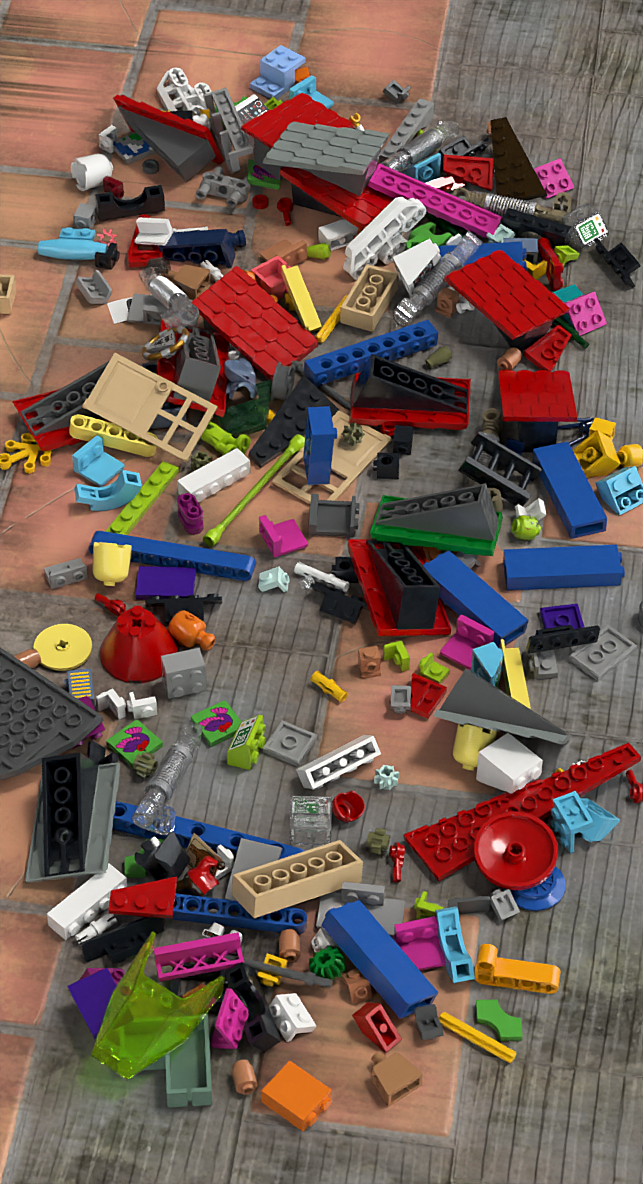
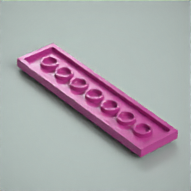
M380 163L368 184V187L387 194L392 198L418 199L425 206L426 212L479 234L484 238H487L488 232L494 235L502 218L497 214Z

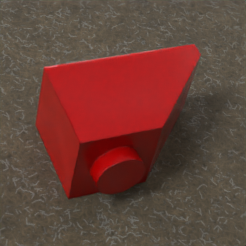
M367 1002L352 1015L361 1032L383 1052L387 1053L402 1040L380 1003Z

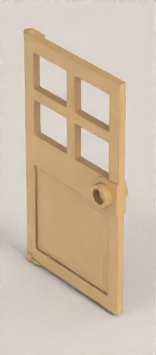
M114 353L90 396L83 403L82 408L97 414L187 463L218 406ZM171 391L187 398L176 417L161 409ZM192 401L207 408L197 428L182 420ZM157 415L173 422L163 441L147 434ZM178 425L194 433L183 452L168 445Z
M338 411L332 417L333 427L337 428V439H334L331 471L346 478V480L338 488L331 484H317L333 493L327 499L331 501H336L377 457V453H381L393 440L390 436L383 435L367 425L356 424V426H362L361 430L365 433L362 443L356 442V445L352 446L349 443L343 442L344 438L341 433L345 429L344 425L350 426V416L341 411ZM303 447L272 480V483L310 504L311 495L307 492L313 485L306 483L299 489L283 480L291 471L306 478L305 470L297 466L303 459Z

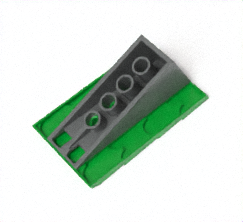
M486 483L414 498L383 495L370 534L377 541L400 542L403 545L435 547L437 550L461 551L463 554L493 556L503 516L501 512L495 511Z

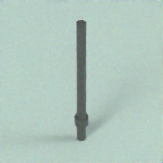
M297 360L293 361L295 373L298 372L303 376V365ZM326 384L317 386L350 411L351 403Z
M229 954L225 957L230 961L238 959L237 956ZM244 958V964L254 970L303 981L306 985L314 986V984L327 988L332 986L333 980L319 977L316 973L298 972Z

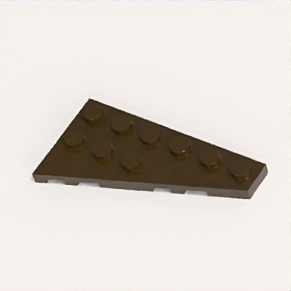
M507 117L490 120L497 196L511 197L517 200L520 199V201L546 197L547 193Z

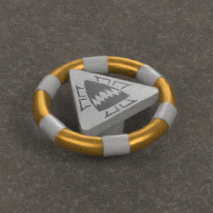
M174 327L160 332L143 346L142 357L149 361L172 357L188 340V330L184 327ZM175 334H182L180 339L175 342Z

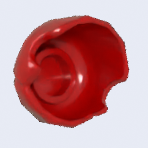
M355 791L341 792L332 800V812L338 820L345 823L357 820L365 811V803L362 797Z

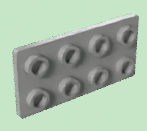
M134 294L127 320L133 323L160 325L163 317L197 326L199 314L191 307L193 300L188 299V305L183 312L173 313L152 295Z
M343 882L342 894L331 892L321 896L316 923L317 929L323 928L321 925L328 910L331 908L336 909L348 902L352 903L358 900L362 902L391 937H394V925L403 923L405 901L385 899V886Z

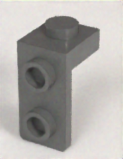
M490 896L458 897L448 899V908L456 906L459 914L490 911L491 900Z

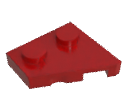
M413 673L411 712L429 719L446 694L447 687Z

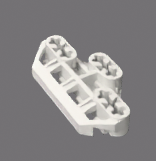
M172 68L167 71L157 87V95L166 111H177L176 108L181 107L183 111H194L199 117L200 109L206 110L203 94L212 92L206 83H198L192 88L188 85V79L180 68ZM168 80L169 84L164 88L163 84ZM169 94H174V95H175V98H174L173 101H172L171 98L169 97ZM208 118L204 126L210 130V119Z
M403 197L395 198L347 245L345 250L347 258L343 269L357 280L366 264L374 266L378 259L385 264L393 262V257L402 253L408 242L402 237V231L408 232L426 214V208L422 202L414 198H409L408 200Z

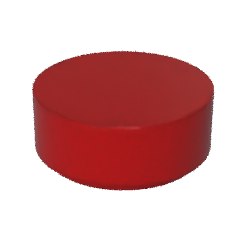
M257 194L252 198V206L255 209H265L269 205V198L264 194Z

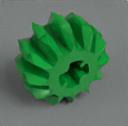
M328 946L324 950L320 947V952H313V957L309 958L310 972L316 973L319 977L331 979L334 982V978H341V972L345 971L344 956L337 948L332 949Z

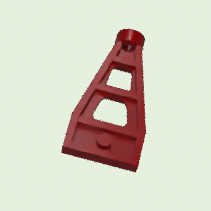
M146 214L139 216V218H151ZM136 226L128 250L129 268L163 266V253L159 250V245H152L153 250H138L139 245L148 244H136L135 239L140 233L138 226Z
M540 238L538 240V250L541 260L547 262L546 275L552 292H555L563 287L561 273L564 272L563 263H560L557 255L551 249L549 240L547 238Z

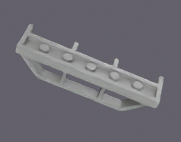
M227 88L203 94L206 109H210L211 118L209 119L214 136L230 174H234L240 171L238 157L254 152L247 134L241 130L243 124ZM214 103H215V105H216V108H217V110H218V113H216V111H215ZM230 140H231V143H232V145H233L235 151H232V149H231Z

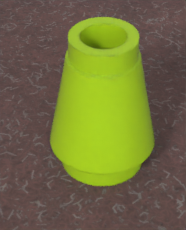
M321 243L307 246V257L326 260V258L331 256L330 244Z

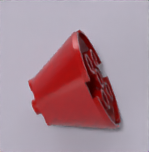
M137 605L132 609L126 610L117 618L102 641L100 660L104 669L120 681L128 683L130 681H141V683H147L162 677L161 656L177 653L178 647L176 640L173 639L167 628L150 611Z

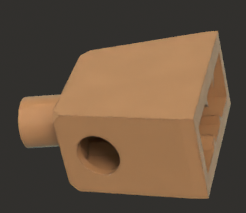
M183 265L178 272L170 270L167 275V279L183 291L190 300H194L201 295L211 283L210 269Z
M378 1051L372 1056L371 1060L375 1064L372 1068V1080L388 1107L422 1086L423 1073L401 1054L394 1053L386 1057L381 1051Z

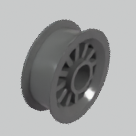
M278 362L272 382V401L276 399L286 401L291 394L295 379L294 364L285 366Z

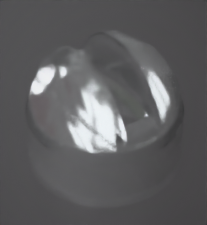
M311 574L305 575L298 581L303 590L312 589L310 584H315Z

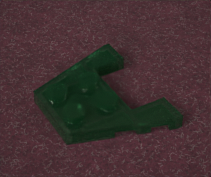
M271 379L256 384L259 398L225 408L224 417L217 416L216 414L213 415L223 429L231 433L235 439L241 434L248 435L266 429L269 415L268 407L269 402H271Z

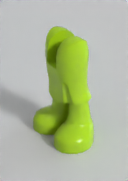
M209 422L206 427L207 429H205L200 437L217 451H220L222 456L236 448L245 454L251 443L249 436L241 434L235 439L231 433L224 431L213 422Z

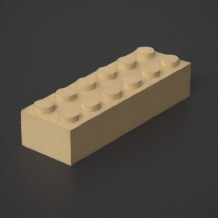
M341 840L233 874L232 896L253 918H257L342 889L343 882L361 883L363 861Z

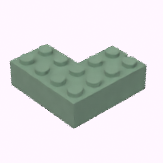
M208 1014L134 1018V1021L120 1027L122 1072L166 1069L168 1108L187 1107L188 1102H192V1106L213 1105Z

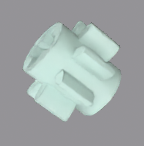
M383 765L380 770H375L374 783H379L380 789L391 790L393 786H398L399 772L394 771V766Z

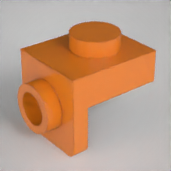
M308 67L295 70V85L310 76Z

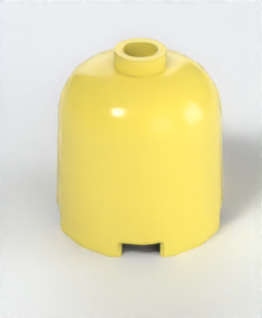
M94 542L92 567L94 577L99 581H104L103 585L115 586V583L123 582L128 577L132 546Z
M458 723L453 747L454 759L463 764V769L474 771V768L478 766L479 752L496 741L498 731L476 725H462Z

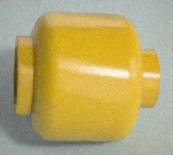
M628 444L619 449L617 455L622 467H639L643 464V449L640 445Z

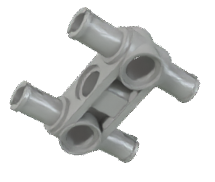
M219 166L213 172L204 173L200 188L196 191L197 194H195L198 199L203 200L207 194L227 198L226 203L231 208L235 207L238 202H244L248 199L251 185L247 182V175L243 180L225 176L223 168Z

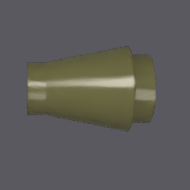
M440 346L425 359V363L431 369L432 367L449 362L452 354L447 346Z

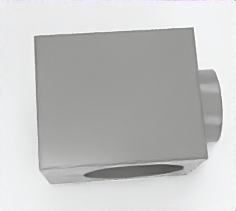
M80 203L73 215L74 228H88L91 230L97 221V207Z

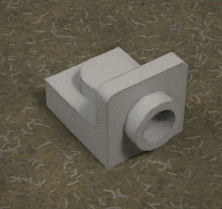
M501 889L490 893V903L499 921L520 912L509 889L503 892Z

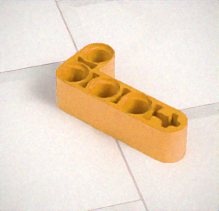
M481 944L478 947L475 965L476 982L483 985L553 994L558 991L561 971L557 966L497 957V948L491 944Z

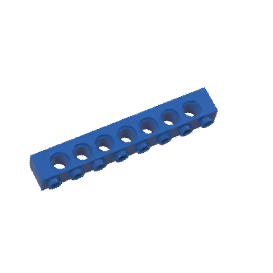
M427 319L306 360L304 362V375L315 386H319L362 371L371 354L392 361L436 346L438 331Z

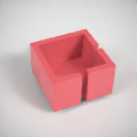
M276 256L251 269V272L255 274L257 285L268 294L275 295L279 300L284 297L285 293H288L281 275V266L285 265L286 269L291 268V266H287V263L282 258Z

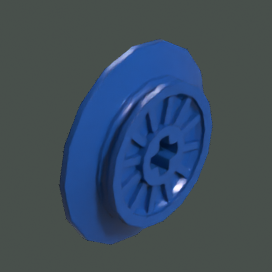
M555 866L551 875L541 884L530 889L510 890L518 907L525 910L541 911L553 907L562 899L565 893L566 881L562 872Z

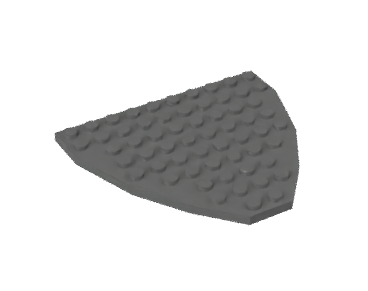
M0 647L1 781L18 776L41 764L42 758L57 756L76 746L104 720L101 714Z

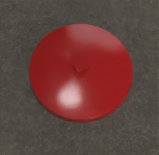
M523 812L498 814L485 822L476 835L474 842L476 865L487 880L501 888L509 890L533 888L544 882L556 866L558 845L555 835L546 823L531 814Z

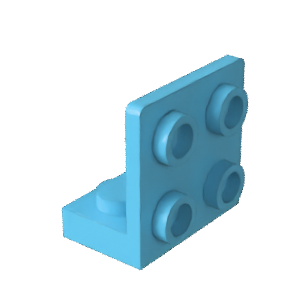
M313 75L289 89V100L300 93H305L311 96L313 100L322 103L326 108L334 105L332 100L316 91V77Z
M98 435L72 455L73 470L99 487L105 485L125 468L124 463L103 451V439Z
M576 791L553 799V808H551L553 820H551L552 828L555 832L558 831L562 846L564 848L567 847L570 853L574 852L575 833L594 827V822Z

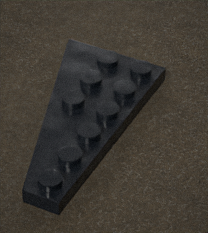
M303 375L249 451L248 456L261 468L285 452L290 440L296 434L305 438L308 407L330 406L332 417L340 410Z

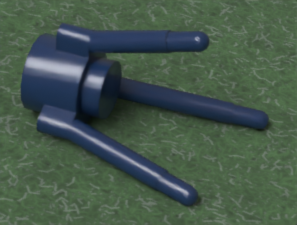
M577 418V422L580 423L558 426V429L579 427L580 431L585 433V435L569 442V445L572 446L589 437V429L595 418Z

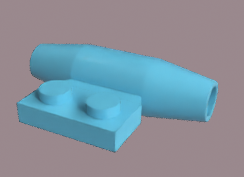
M68 227L62 228L59 239L39 241L38 254L57 259L93 260L95 259L96 252L106 253L108 246L107 244L94 241L96 236L95 230Z

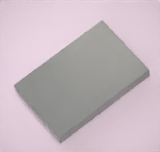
M607 625L600 631L596 643L582 645L569 656V661L596 681H600L637 650V645Z
M241 838L225 900L237 901L232 896L233 874L279 860L282 848Z

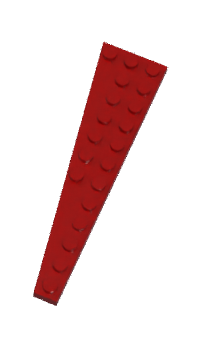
M626 743L604 752L602 755L589 758L588 762L572 765L566 771L561 773L559 771L555 772L549 778L544 780L538 779L528 783L524 788L518 789L512 794L506 792L491 798L489 801L477 804L473 809L459 811L457 815L448 819L446 817L442 818L436 824L431 826L425 825L403 834L404 840L439 882L475 860L474 842L476 835L482 825L492 817L506 812H523L543 820L552 814L553 799L574 791L581 797L640 762L641 756L630 743Z

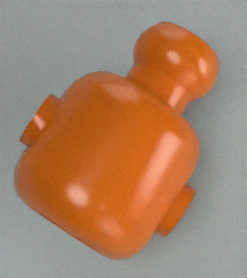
M182 610L177 612L169 623L168 631L180 646L194 647L199 644L202 650L209 651L215 644V636L205 632V622L188 611Z

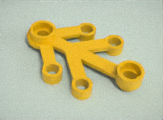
M22 434L21 443L14 440L6 441V451L14 452L16 449L22 451L11 456L7 453L0 454V469L7 470L13 462L29 456L28 461L24 464V471L29 474L35 472V461L41 449L38 444H31L36 442L31 434ZM52 450L44 451V454L40 456V464L42 466H49L51 464L50 456Z

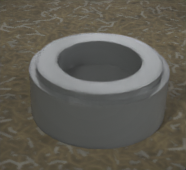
M153 159L144 161L142 164L143 172L150 175L159 171V163Z

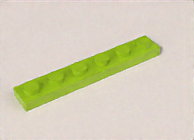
M162 461L141 487L135 498L125 506L105 532L128 535L179 473V467Z

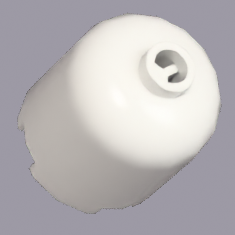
M102 154L75 158V162L71 163L72 177L76 178L78 182L76 186L80 191L102 186L105 176L112 177L113 165Z

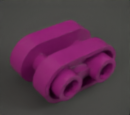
M190 493L181 494L177 498L178 518L187 533L199 534L204 528L203 510L194 495Z

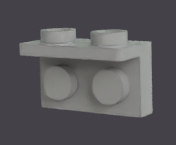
M80 558L44 568V573L51 589L88 579L86 564H83Z
M554 650L527 653V657L531 658L529 660V671L533 672L534 679L558 678Z

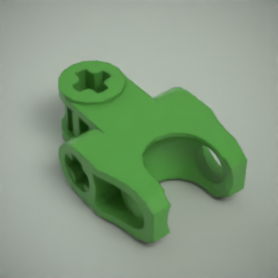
M428 222L410 233L406 248L408 250L428 239H431L432 243H436L437 246H446V242L453 235L450 233L434 235L436 224Z

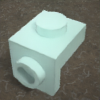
M501 224L494 235L488 232L486 236L489 240L488 243H503V238H513L515 233Z
M276 567L260 573L258 588L264 592L279 586L283 592H287L290 579L287 573H284L280 567Z

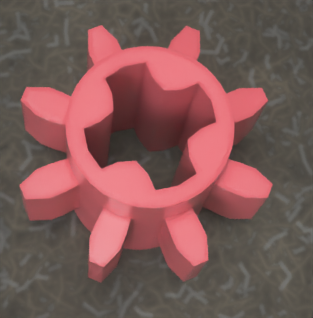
M103 228V234H97L100 237V240L97 242L107 244L109 247L110 243L103 241L105 234H107V236L112 238L109 242L117 244L114 240L117 234L113 235L112 229L106 232V229Z

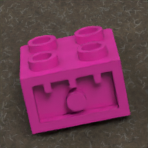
M561 159L534 168L547 193L545 199L552 198L558 193L567 192L574 188Z
M595 291L565 302L570 308L567 314L570 317L573 328L579 332L580 336L607 324Z
M266 515L259 517V533L274 558L308 547V542L294 519L274 525Z
M461 614L457 619L456 633L440 650V654L471 670L473 649L494 642V631Z
M436 916L394 925V941L420 971L446 965L437 936L438 921Z
M226 989L210 1043L213 1048L237 1049L239 1040L242 1038V1031L245 1021L248 1019L249 1010L232 989Z

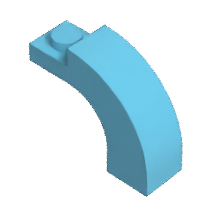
M122 470L117 480L105 487L76 484L74 488L76 502L90 504V509L93 511L116 509L135 498L142 487L139 473Z
M455 906L435 910L438 921L437 935L450 979L453 983L475 979L472 958L467 953L463 942L458 908Z

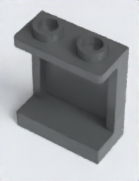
M311 494L309 535L354 537V530H358L359 519L355 518V514H359V503H356V496H352V501L319 500V494Z

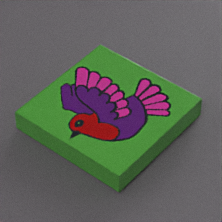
M248 159L247 182L250 185L279 190L280 180L255 164L254 160Z
M226 700L191 716L192 723L210 747L233 737L240 722H242Z
M137 719L106 740L107 746L132 768L138 754L142 755L143 752L153 754L163 747V741Z

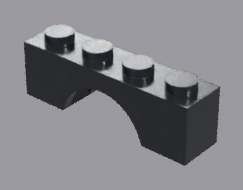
M161 185L145 187L138 197L131 200L118 199L112 192L95 194L99 221L165 211V199Z
M508 208L502 218V225L515 233L514 238H517L523 232H533L542 238H547L551 244V249H554L555 246H566L570 243L571 226Z
M241 962L225 972L230 989L234 991L249 1010L248 1024L244 1026L250 1045L265 1052L281 1042L256 971Z

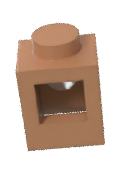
M447 287L443 288L437 294V308L435 312L450 318L457 311L456 304L459 303L460 294Z
M378 646L359 648L358 666L361 677L381 676V657Z

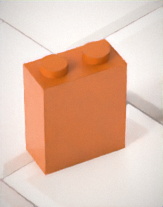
M290 1060L261 1090L262 1103L301 1131H304L308 1126L314 1125L318 1115L322 1111H326L332 1103L331 1089Z

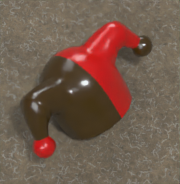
M210 856L204 857L195 868L186 872L182 880L177 881L176 894L203 897L208 891L219 885L217 879L210 872V868L217 867L218 870H223L225 863L222 861L218 862Z

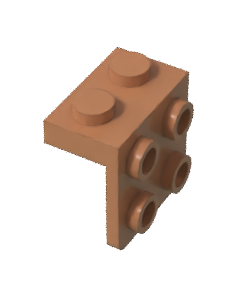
M282 240L262 251L260 255L265 261L279 256L287 263V266L293 267L307 259V243L301 240L293 245L288 240Z

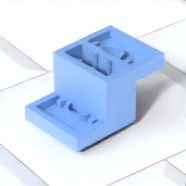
M280 45L260 60V76L250 83V88L270 99L273 96L275 99H278L291 87L295 86V70L305 63V57Z

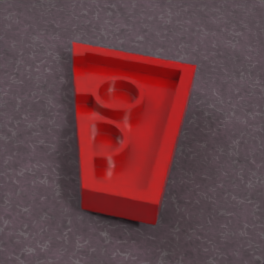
M557 325L527 348L523 356L541 370L552 372L570 341L571 334L560 325Z

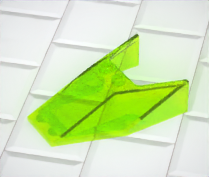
M153 931L113 991L91 1053L93 1058L126 1080H129L185 1043L222 995L225 980L224 977L220 976L183 999L146 976L144 969L155 945L156 933Z

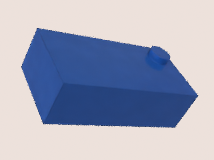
M330 406L307 408L303 459L308 485L330 484L334 439H337V428L333 427Z

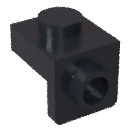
M110 243L106 253H95L96 267L112 270L115 262L120 257L116 243Z

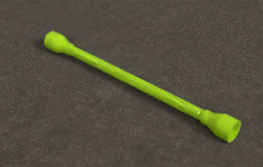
M296 434L290 440L288 448L224 520L216 527L207 531L202 538L206 545L214 547L232 520L290 456H293L294 453L299 452L304 447L305 438Z

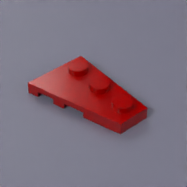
M444 154L443 173L490 192L492 191L493 158Z
M177 876L111 890L109 914L173 919Z

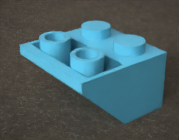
M636 466L624 467L595 482L602 500L618 515L643 503V483Z

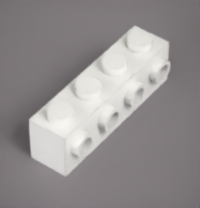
M363 735L296 769L304 788L317 790L323 787L324 783L337 780L341 774L352 772L357 769V766L373 761L374 757L380 755L381 752L374 736Z

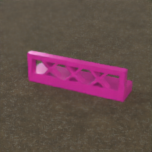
M239 932L153 948L159 982L229 969L241 962L244 963ZM231 953H237L238 959L232 961L225 957ZM210 957L217 960L215 964L211 965L204 963V961ZM189 961L196 964L190 969L183 967V964ZM168 965L174 967L172 972L162 974L161 967Z

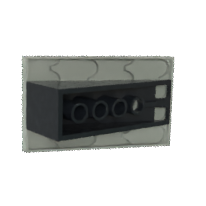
M81 752L42 758V776L25 882L39 883L48 880H60L106 872L112 839L116 795L119 786L120 764L118 762L98 765Z

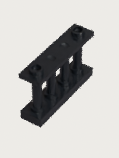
M479 431L470 443L476 447L472 458L468 456L460 465L458 471L479 484L486 483L487 488L498 489L502 498L515 506L519 504L523 507L531 496V493L525 490L529 480L533 481L542 468ZM482 451L492 456L488 467L478 462ZM498 460L507 465L503 477L494 472ZM514 470L523 475L519 486L509 481Z

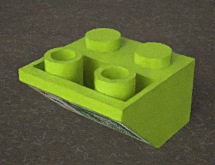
M259 714L240 722L227 750L228 765L251 770L253 763H257L260 748L263 749L266 742V737H264L266 725L263 724V715Z

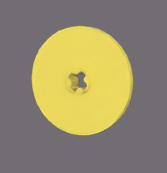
M57 624L43 630L35 639L33 648L38 651L41 657V665L55 671H67L81 666L88 660L92 652V641L89 634L76 625Z

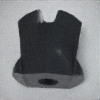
M173 831L169 832L162 843L156 837L146 840L141 844L145 853L140 854L136 852L134 856L136 864L143 867L153 877L154 881L176 876L178 880L190 862L188 853L184 851Z

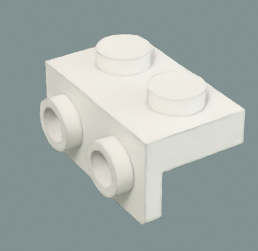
M296 993L276 995L269 1005L273 1020L286 1042L292 1041L296 1033L313 1032L316 1028L315 1022Z

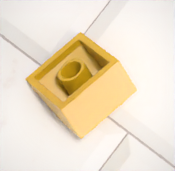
M596 430L572 450L586 478L608 475L621 465L611 438L599 430Z

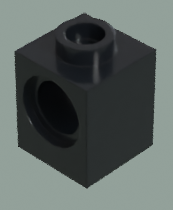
M395 425L393 453L411 455L413 427Z
M377 453V460H373V471H377V479H399V453Z
M335 557V565H332V574L343 581L358 583L351 557Z

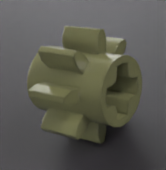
M350 423V426L344 425L345 429L341 433L344 438L343 442L349 443L352 446H355L356 442L362 443V438L365 435L361 430L362 426H356V423Z
M204 451L197 452L195 456H191V469L196 471L212 462V456H208L207 452Z
M143 752L142 755L138 754L133 763V768L137 770L136 775L143 778L149 777V774L154 775L158 767V761L153 760L154 754Z
M376 828L374 832H369L366 846L371 847V853L381 854L382 850H388L390 835H385L386 829Z

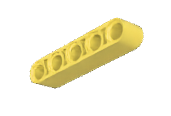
M79 414L72 416L70 421L69 434L73 438L89 442L98 435L103 439V446L145 457H152L156 453L157 446L114 423ZM147 432V434L157 438L155 434Z

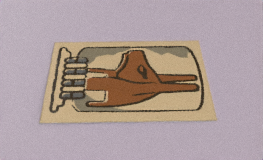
M193 833L186 850L190 857V862L187 865L189 869L195 868L206 856H210L218 862L222 861V858ZM211 867L210 872L215 877L218 869L217 867Z

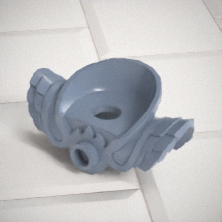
M239 358L238 361L226 360L224 363V373L227 377L226 395H228V398L232 399L235 390L242 386L250 391V398L253 399L255 395L258 396L259 385H256V376L250 361L246 358Z

